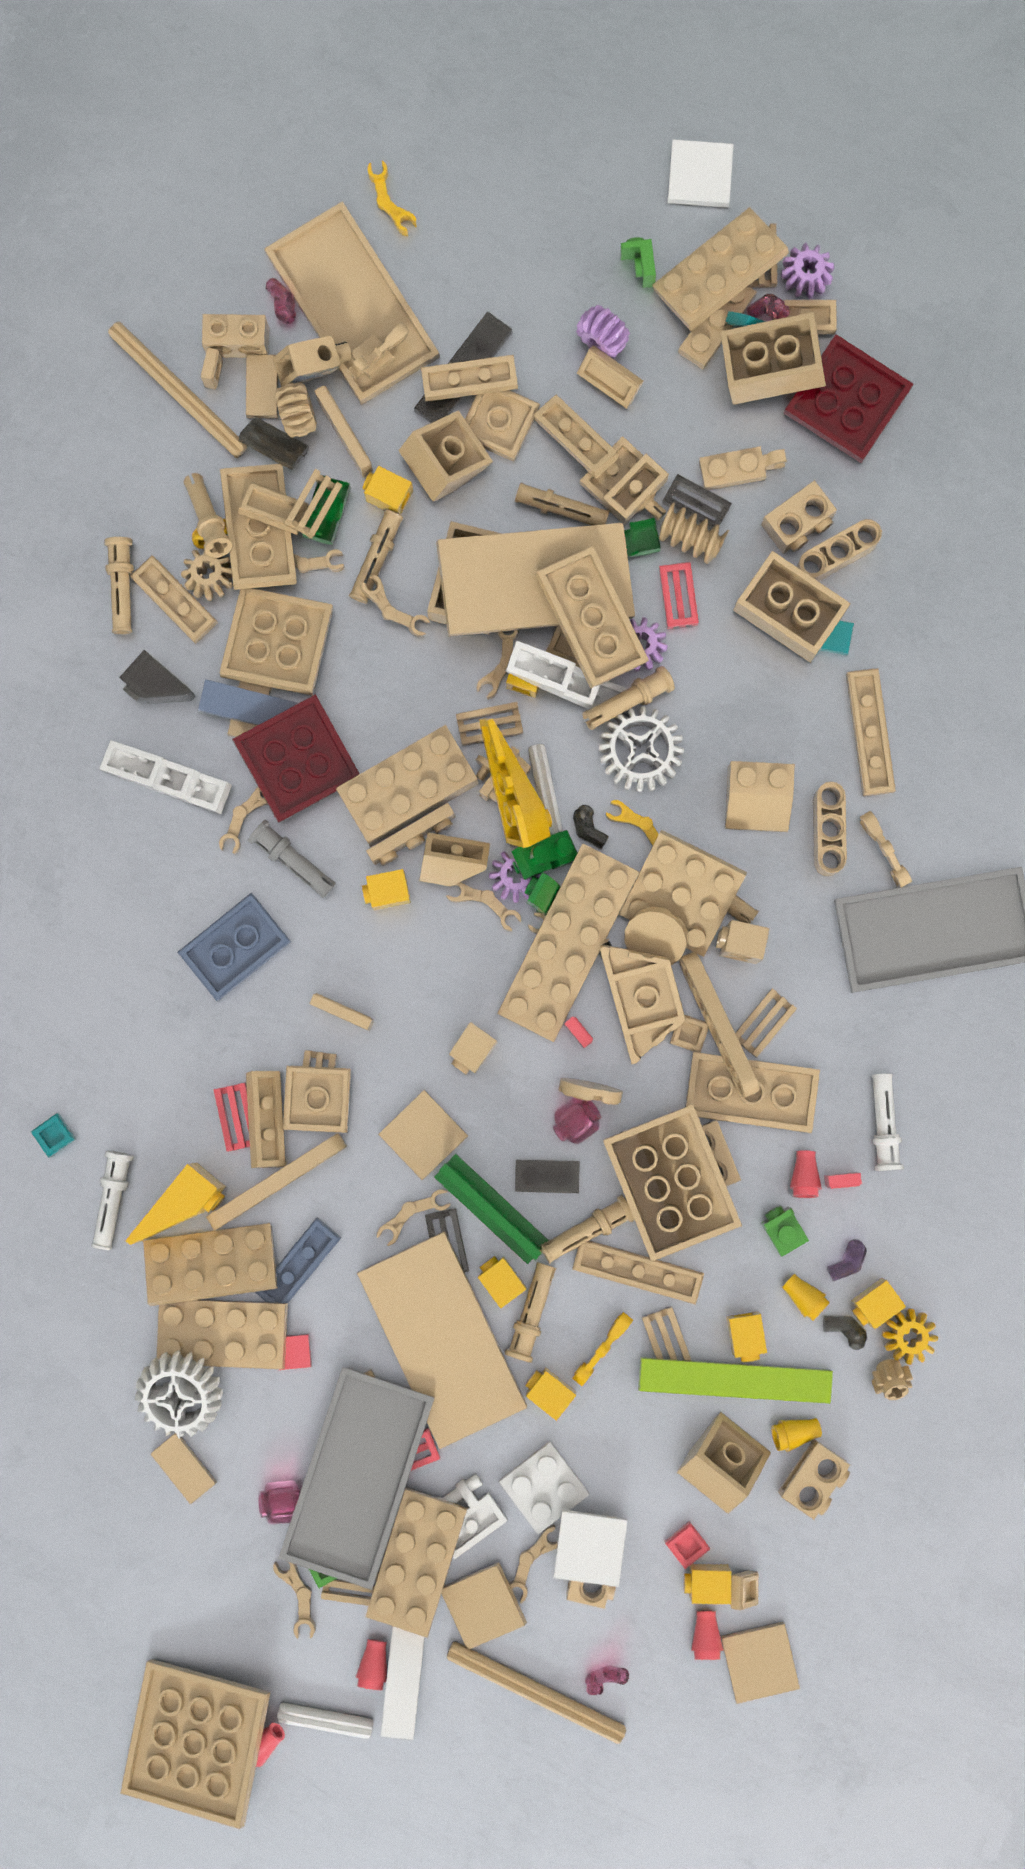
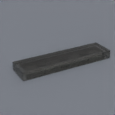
M487 311L448 364L493 358L512 334V328ZM424 394L414 407V412L432 423L450 415L463 397L426 402Z

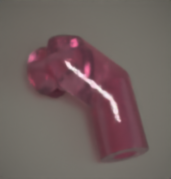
M604 1666L586 1676L584 1682L587 1684L586 1691L589 1695H601L604 1692L603 1683L610 1682L624 1685L629 1680V1672L626 1668Z

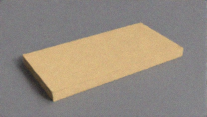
M343 201L264 248L265 254L319 338L330 335L333 337L335 344L346 341L351 351H353L373 334L383 343L388 334L401 322L410 331L408 336L399 345L389 350L394 356V361L372 379L365 372L358 379H355L347 371L348 368L354 365L352 357L351 360L341 362V366L338 369L361 405L414 374L421 367H425L440 358L437 348Z
M623 523L438 539L436 547L448 637L560 626L535 574L539 570L594 546L628 618L635 617Z
M445 1231L357 1273L411 1390L435 1397L427 1424L439 1449L527 1408L524 1397Z

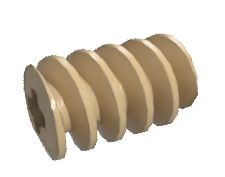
M673 502L661 524L659 540L663 542L671 536L670 545L672 547H675L682 541V552L686 553L691 547H694L693 557L698 558L704 552V563L708 564L718 555L729 530L720 536V525L716 524L711 530H708V519L705 518L698 525L696 524V513H693L686 519V508L683 507L677 513H674L675 502Z

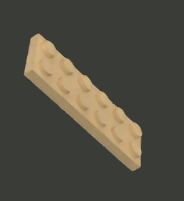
M582 843L497 1014L552 1042L555 1041L600 952V946L604 944L639 871Z

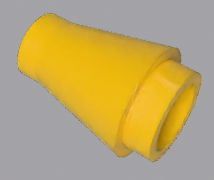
M793 1274L782 1286L804 1318L808 1316L814 1321L830 1304L825 1298V1293L800 1279L796 1274Z
M817 1418L779 1420L778 1424L771 1426L773 1442L778 1451L785 1450L790 1452L822 1436L821 1426Z

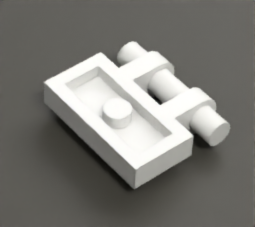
M477 1474L468 1480L462 1479L455 1484L457 1488L443 1498L441 1496L437 1497L454 1504L464 1499L469 1505L454 1551V1559L508 1520L489 1492L480 1499L475 1496L473 1491L483 1485Z

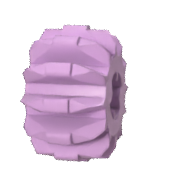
M807 243L802 245L801 251L794 247L791 249L790 257H785L782 265L785 269L781 272V278L788 280L785 285L786 290L796 288V298L802 292H806L808 299L813 297L814 291L821 295L825 291V285H830L833 280L830 273L834 270V263L828 262L830 258L829 252L819 253V244L814 247V250H810Z
M600 305L591 306L588 311L584 312L580 317L576 330L578 336L581 337V341L589 349L594 345L613 358L626 347L630 334L628 328L625 327V322L621 321L608 308L604 309Z
M645 617L642 618L640 626L637 625L634 619H630L639 641L643 639L647 642L644 651L649 661L644 665L647 670H651L653 668L652 660L661 663L663 657L659 652L667 651L668 646L665 643H661L666 638V633L659 632L655 634L659 624L655 622L649 628L647 627L648 621ZM641 666L634 668V671L639 672Z
M503 851L501 857L505 863L502 864L497 860L492 862V865L500 870V872L489 873L490 879H501L492 885L493 891H498L504 887L501 899L505 900L509 893L512 892L513 902L518 903L519 893L522 892L528 900L529 896L524 892L532 878L527 880L520 878V883H513V879L507 877L508 872L512 874V869H514L512 862L515 861V858L510 859L508 854Z

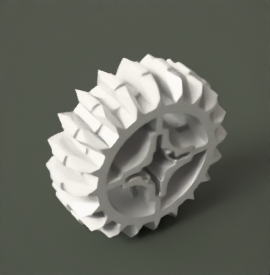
M646 707L640 708L639 716H635L633 708H630L627 711L629 719L626 720L623 714H619L616 716L619 725L612 721L607 723V727L612 733L602 732L601 738L609 743L599 745V751L608 753L600 757V762L602 764L611 762V765L605 769V773L607 775L615 771L618 773L613 780L615 784H618L622 778H625L624 789L629 790L632 782H636L637 792H642L643 783L647 782L649 790L653 791L655 790V779L660 785L664 786L667 781L663 774L671 778L675 776L676 772L670 765L674 767L681 766L682 761L674 757V755H682L684 748L674 745L682 742L683 737L682 735H671L677 730L678 726L676 724H672L668 728L665 726L669 720L668 715L663 716L659 721L656 719L658 715L657 709H653L651 717L645 716ZM635 726L652 728L642 736L625 731ZM659 734L664 739L667 747L665 761L659 757V754L653 747V743ZM618 738L624 742L623 745L628 748L630 753L623 765L620 763L615 751V743ZM649 740L646 752H650V754L642 752L633 760L637 748L633 747V745L636 744L640 747ZM639 763H646L651 767L654 765L658 768L649 773H635L631 771Z
M178 1350L174 1352L172 1357L167 1352L162 1354L160 1359L155 1357L147 1367L143 1368L140 1373L141 1376L136 1382L135 1388L138 1390L135 1393L134 1400L140 1402L137 1412H146L144 1423L149 1421L155 1423L154 1431L162 1427L165 1429L166 1436L175 1431L178 1439L183 1437L185 1432L192 1437L198 1430L203 1432L209 1423L215 1420L217 1411L222 1406L220 1399L223 1395V1389L218 1387L220 1377H211L214 1372V1366L203 1367L204 1358L196 1362L192 1360V1352L183 1358ZM171 1376L169 1383H164L163 1386H156L157 1380ZM195 1403H202L201 1408L192 1412H186L187 1407L194 1406Z

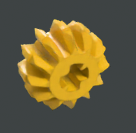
M908 1308L905 1319L900 1311L895 1315L898 1320L897 1323L890 1319L885 1322L892 1328V1331H883L882 1337L892 1340L886 1343L884 1348L887 1351L895 1349L893 1358L899 1361L904 1356L905 1363L908 1365L913 1363L914 1354L918 1361L924 1362L925 1356L922 1351L925 1350L931 1354L935 1351L933 1347L928 1345V1342L938 1341V1336L928 1334V1332L934 1330L936 1325L933 1322L925 1323L927 1314L923 1312L916 1317L915 1310ZM912 1328L911 1331L916 1333L917 1336L916 1339H911L910 1344H908L909 1342L903 1339L904 1334H909Z

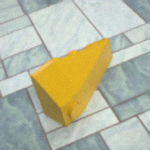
M490 718L479 719L506 843L526 848L550 837L549 828L552 827V819L548 809L544 808V804L495 721Z

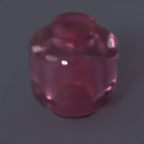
M572 1098L555 1111L554 1120L556 1124L553 1126V1130L563 1142L568 1140L573 1144H581L599 1130V1120L602 1117L598 1108L591 1100Z
M294 1480L267 1483L264 1490L258 1494L260 1517L265 1518L270 1525L290 1523L301 1492L298 1484Z

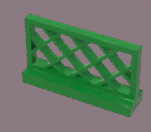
M457 1154L445 1163L434 1176L437 1181L527 1265L532 1259L536 1261L542 1254L540 1245L549 1240Z

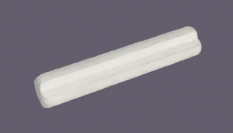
M536 744L530 746L528 751L537 794L544 804V808L548 809L551 815L552 827L549 828L550 835L563 831L545 745Z
M281 1703L277 1713V1721L279 1723L366 1739L371 1737L373 1720L370 1718L294 1704Z

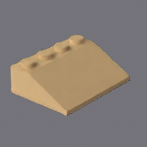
M693 1104L603 1140L651 1262L742 1226Z

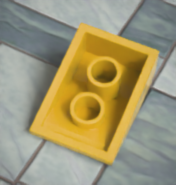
M187 1164L125 1241L129 1245L144 1241L206 1211H214L225 1198L222 1192L227 1186L200 1164Z

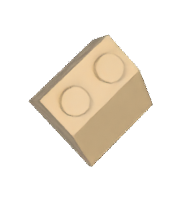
M459 410L413 431L398 450L433 502L456 491L493 462Z
M731 761L727 768L725 829L788 832L794 794L795 764Z
M720 1412L690 1449L677 1473L726 1513H730L749 1496L771 1452Z

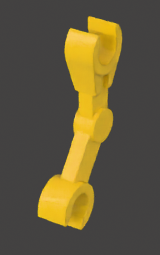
M383 160L381 161L383 172L379 175L372 172L371 163H369L367 171L369 179L375 183L378 208L384 210L391 217L400 234L408 236V230L401 224L403 221L408 220L417 227L416 217L411 212L396 206L390 200L385 183L388 177L386 163Z
M612 800L610 804L620 807L621 814L613 816L606 812L607 819L612 822L627 823L639 827L653 846L659 834L653 826L652 819L634 813L619 800Z
M623 1312L616 1318L607 1334L606 1340L598 1346L595 1354L587 1364L583 1362L575 1371V1375L572 1377L574 1381L581 1386L586 1383L594 1372L593 1367L608 1353L613 1341L617 1340L628 1329L633 1321L631 1317Z

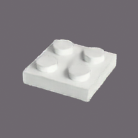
M551 1441L499 1480L501 1486L537 1534H540L561 1517L562 1509L571 1510L589 1496L588 1490Z

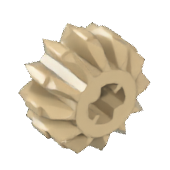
M292 382L277 388L275 393L276 404L287 435L293 438L296 436H306L308 433L314 432L317 422L306 386L302 382Z
M204 549L203 555H200L197 550H193L192 555L195 559H184L183 562L189 568L181 571V576L187 579L184 586L187 590L194 589L193 595L196 598H200L204 592L208 601L213 599V592H217L219 597H223L224 592L221 588L223 586L232 588L233 586L232 582L227 579L232 578V570L228 568L231 565L230 557L212 558L205 553ZM211 568L213 572L210 573L208 579H205L203 575L207 574V569Z

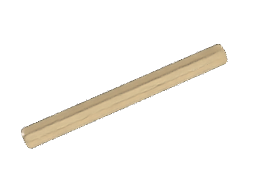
M115 322L109 328L108 333L110 337L235 458H239L247 450L246 443L121 322Z
M457 1642L451 1644L447 1653L449 1661L616 1744H620L626 1733V1727L623 1724L472 1649L467 1650L465 1646Z

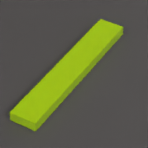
M640 1357L638 1390L642 1392L831 1404L833 1371L827 1369Z

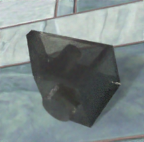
M145 650L140 653L119 677L125 684L122 690L136 702L140 698L147 704L192 701L196 697L185 684Z

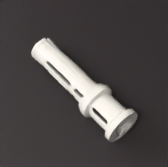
M893 1074L872 1075L877 1135L872 1139L877 1150L878 1165L875 1166V1171L904 1169V1165L900 1163L899 1143L902 1142L900 1134H896L892 1085Z
M105 1151V1156L107 1157L104 1177L100 1178V1186L103 1187L91 1247L112 1250L122 1190H126L129 1185L126 1178L129 1163L133 1161L134 1155L116 1151Z

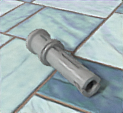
M266 819L257 826L248 838V842L251 844L256 843L269 854L268 858L271 861L274 860L276 862L278 860L322 898L336 884V882L322 873L290 846L289 838L281 837L270 828L269 822Z

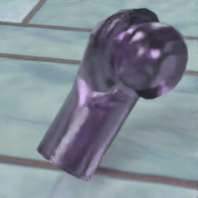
M857 1239L851 1240L847 1244L843 1260L827 1267L833 1282L856 1274L861 1270L867 1253L862 1241Z

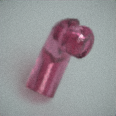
M271 278L266 282L265 288L274 297V313L282 323L290 324L296 318L294 296L276 278Z
M768 293L748 306L747 313L755 318H760L766 314L771 318L781 319L789 316L790 308L785 305L784 300L772 293Z

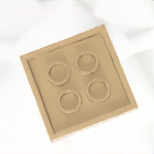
M253 588L240 589L219 672L222 678L313 696L332 617L333 604Z
M661 830L619 915L630 920L640 909L651 906L670 910V914L676 918L679 917L688 931V945L686 948L704 957L747 872Z

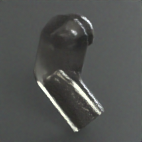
M581 805L573 814L576 834L579 838L602 850L609 836L594 828L592 818L594 810L589 805Z
M823 1316V1332H842L848 1339L849 1347L854 1350L864 1348L868 1338L866 1330L853 1317Z

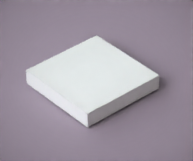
M672 140L667 203L728 208L730 203L734 144Z
M562 1509L553 1578L619 1587L627 1518Z

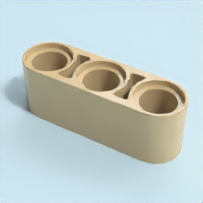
M872 519L859 521L802 554L796 567L819 582L871 553L882 537L881 527ZM862 531L868 532L872 536L873 541L870 543L861 541L858 533ZM835 546L843 548L846 556L843 558L835 557L831 552V548ZM808 561L816 563L819 571L817 573L807 572L804 568V563Z
M836 782L824 783L813 797L814 866L818 873L828 877L841 871L847 860L846 795L843 787ZM823 791H831L836 795L837 802L835 805H827L823 802L821 797ZM824 822L835 824L837 835L834 837L825 835L822 831V824ZM825 853H832L836 856L838 861L836 868L831 869L824 865L822 858Z

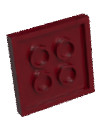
M835 334L821 355L826 386L796 392L786 407L784 414L862 463L914 384Z
M316 694L232 739L278 823L337 792V787L360 774Z

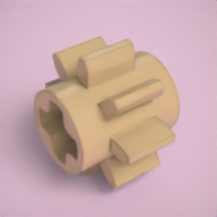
M895 1359L884 1360L877 1365L876 1371L872 1372L874 1379L871 1381L875 1393L880 1394L883 1392L884 1397L888 1400L901 1399L908 1394L909 1388H912L911 1380L913 1376L908 1365L901 1367L900 1361Z

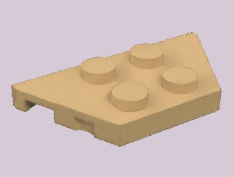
M601 945L600 952L631 1064H635L652 1047H656L662 1042L667 1034L676 1030L686 1021L669 957Z

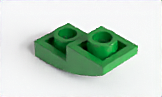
M543 872L539 879L533 876L524 892L529 896L526 903L536 908V912L546 916L561 886Z

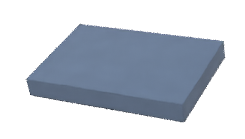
M250 893L177 953L214 999L220 1001L288 946L291 940L256 897Z

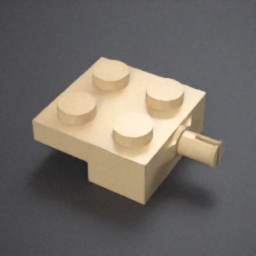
M622 436L612 446L617 451L619 459L597 478L590 472H587L580 480V485L624 525L636 513L644 509L659 521L667 511L654 500V497L667 482L669 474L648 454L643 455Z

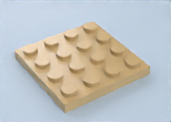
M154 1659L147 1661L121 1794L240 1829L245 1826L270 1692Z

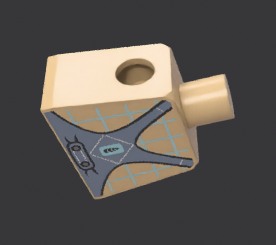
M330 335L287 345L273 357L281 387L292 382L304 383L330 375L341 366V362L351 360V349L346 341L335 344L333 337Z

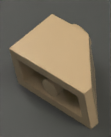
M428 832L419 881L452 886L485 871L490 843Z
M470 1022L449 1053L454 1058L451 1064L466 1075L469 1070L476 1074L498 1042Z

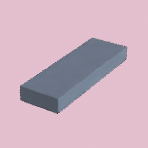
M205 679L198 711L259 725L293 707L297 702Z
M317 1217L277 1265L278 1289L256 1291L255 1293L269 1303H289L342 1237Z

